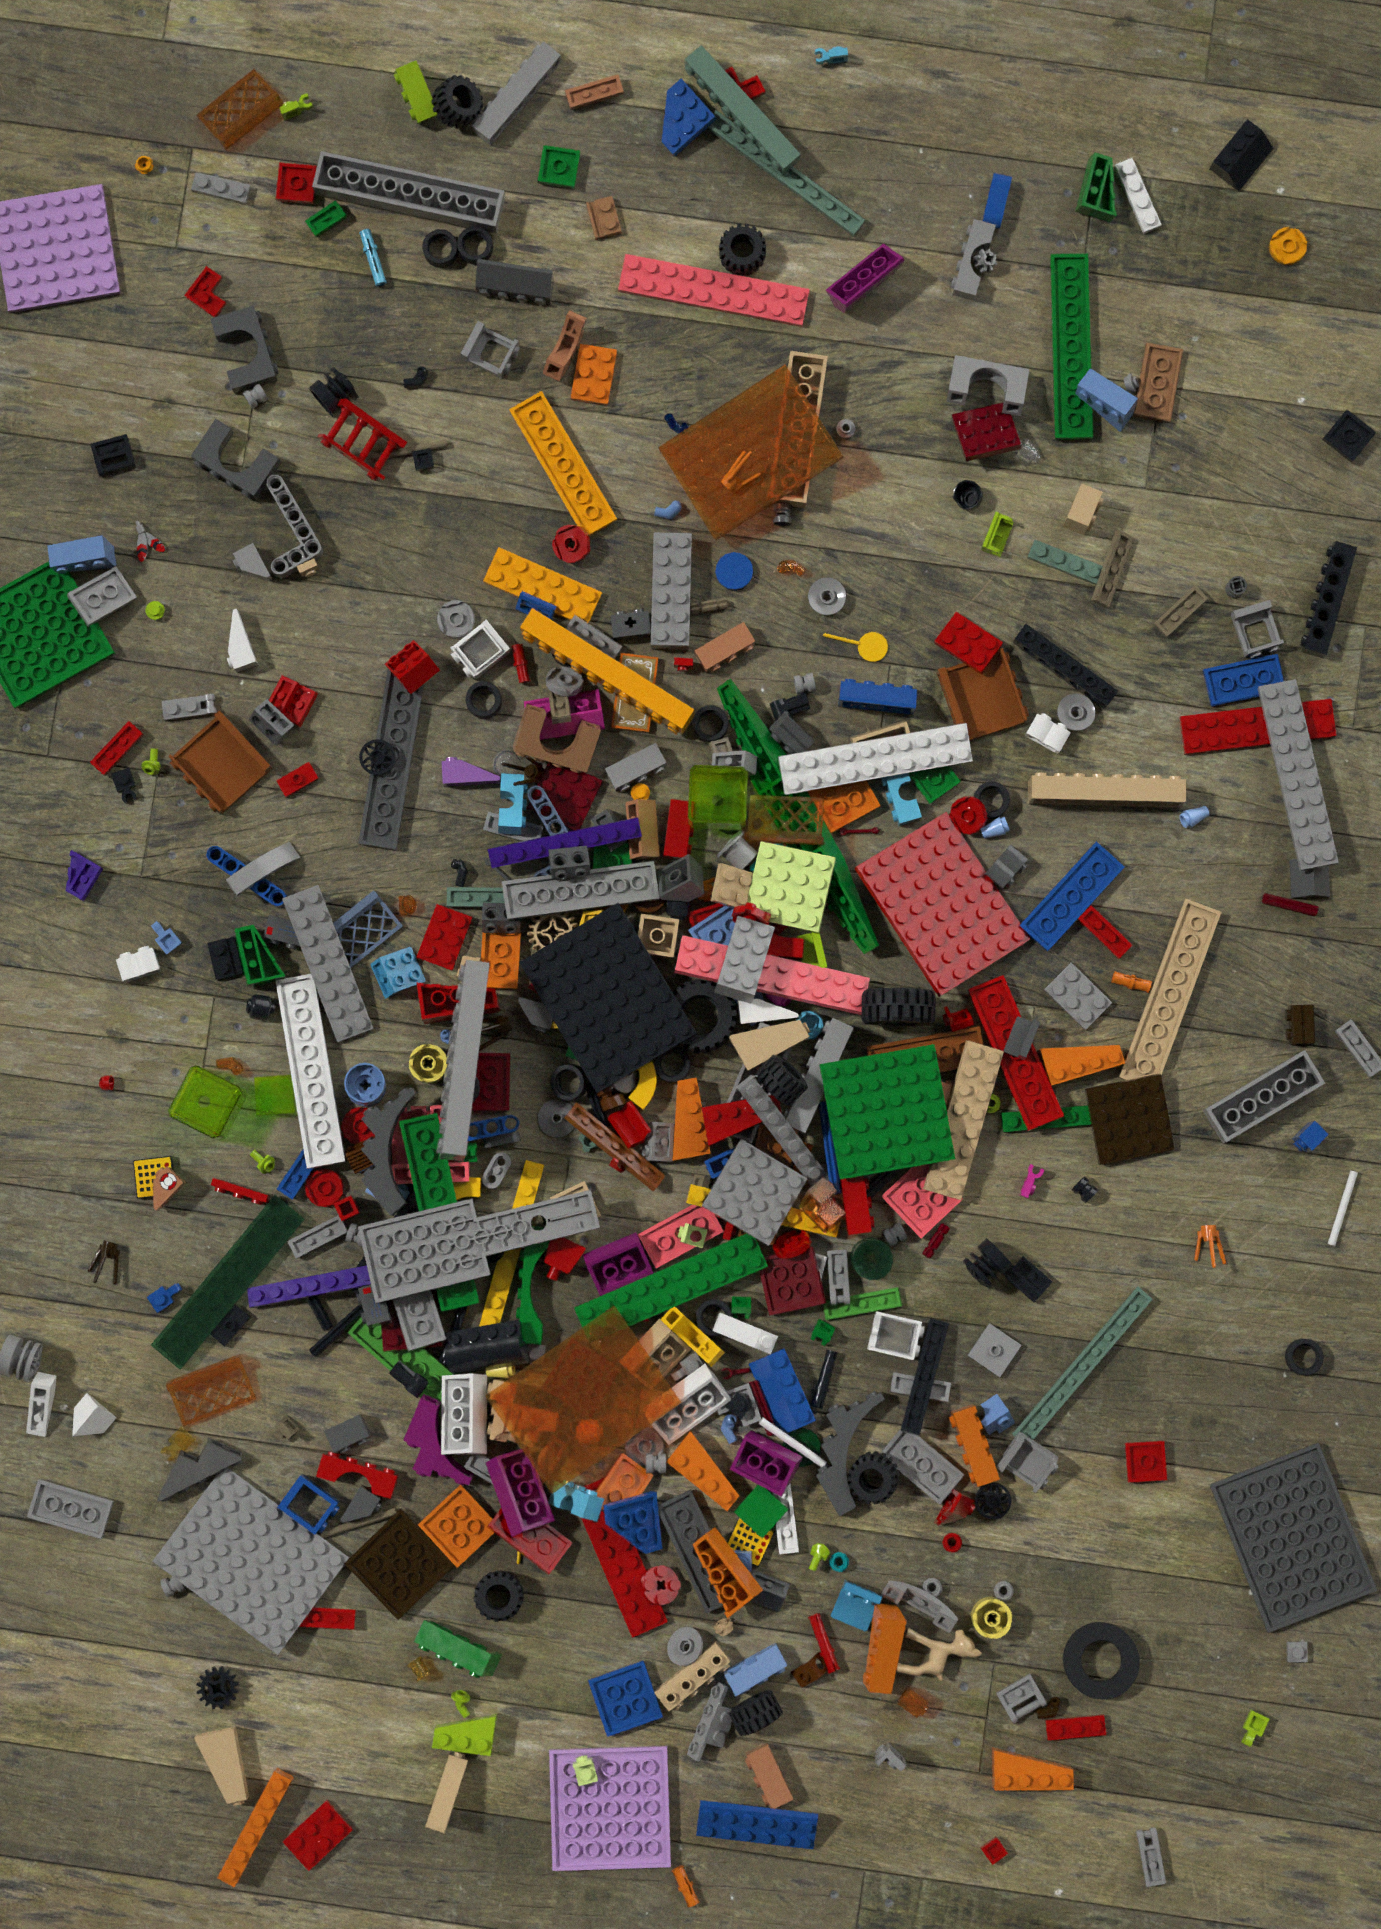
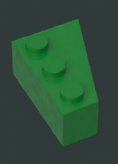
M1094 152L1088 159L1075 212L1106 222H1111L1117 216L1114 203L1112 157Z
M249 925L236 928L234 934L247 988L285 979V974L255 926Z

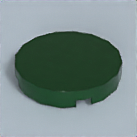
M798 1428L788 1433L789 1436L816 1455H820V1440L813 1431L806 1428ZM783 1441V1447L803 1457L799 1467H806L814 1463Z

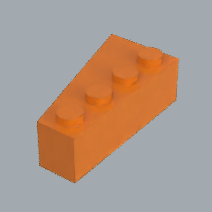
M716 1527L692 1544L703 1568H706L709 1574L708 1579L711 1585L713 1584L717 1591V1598L724 1606V1613L727 1619L763 1591Z
M874 1604L866 1672L863 1675V1684H865L869 1692L892 1694L907 1622L897 1605Z

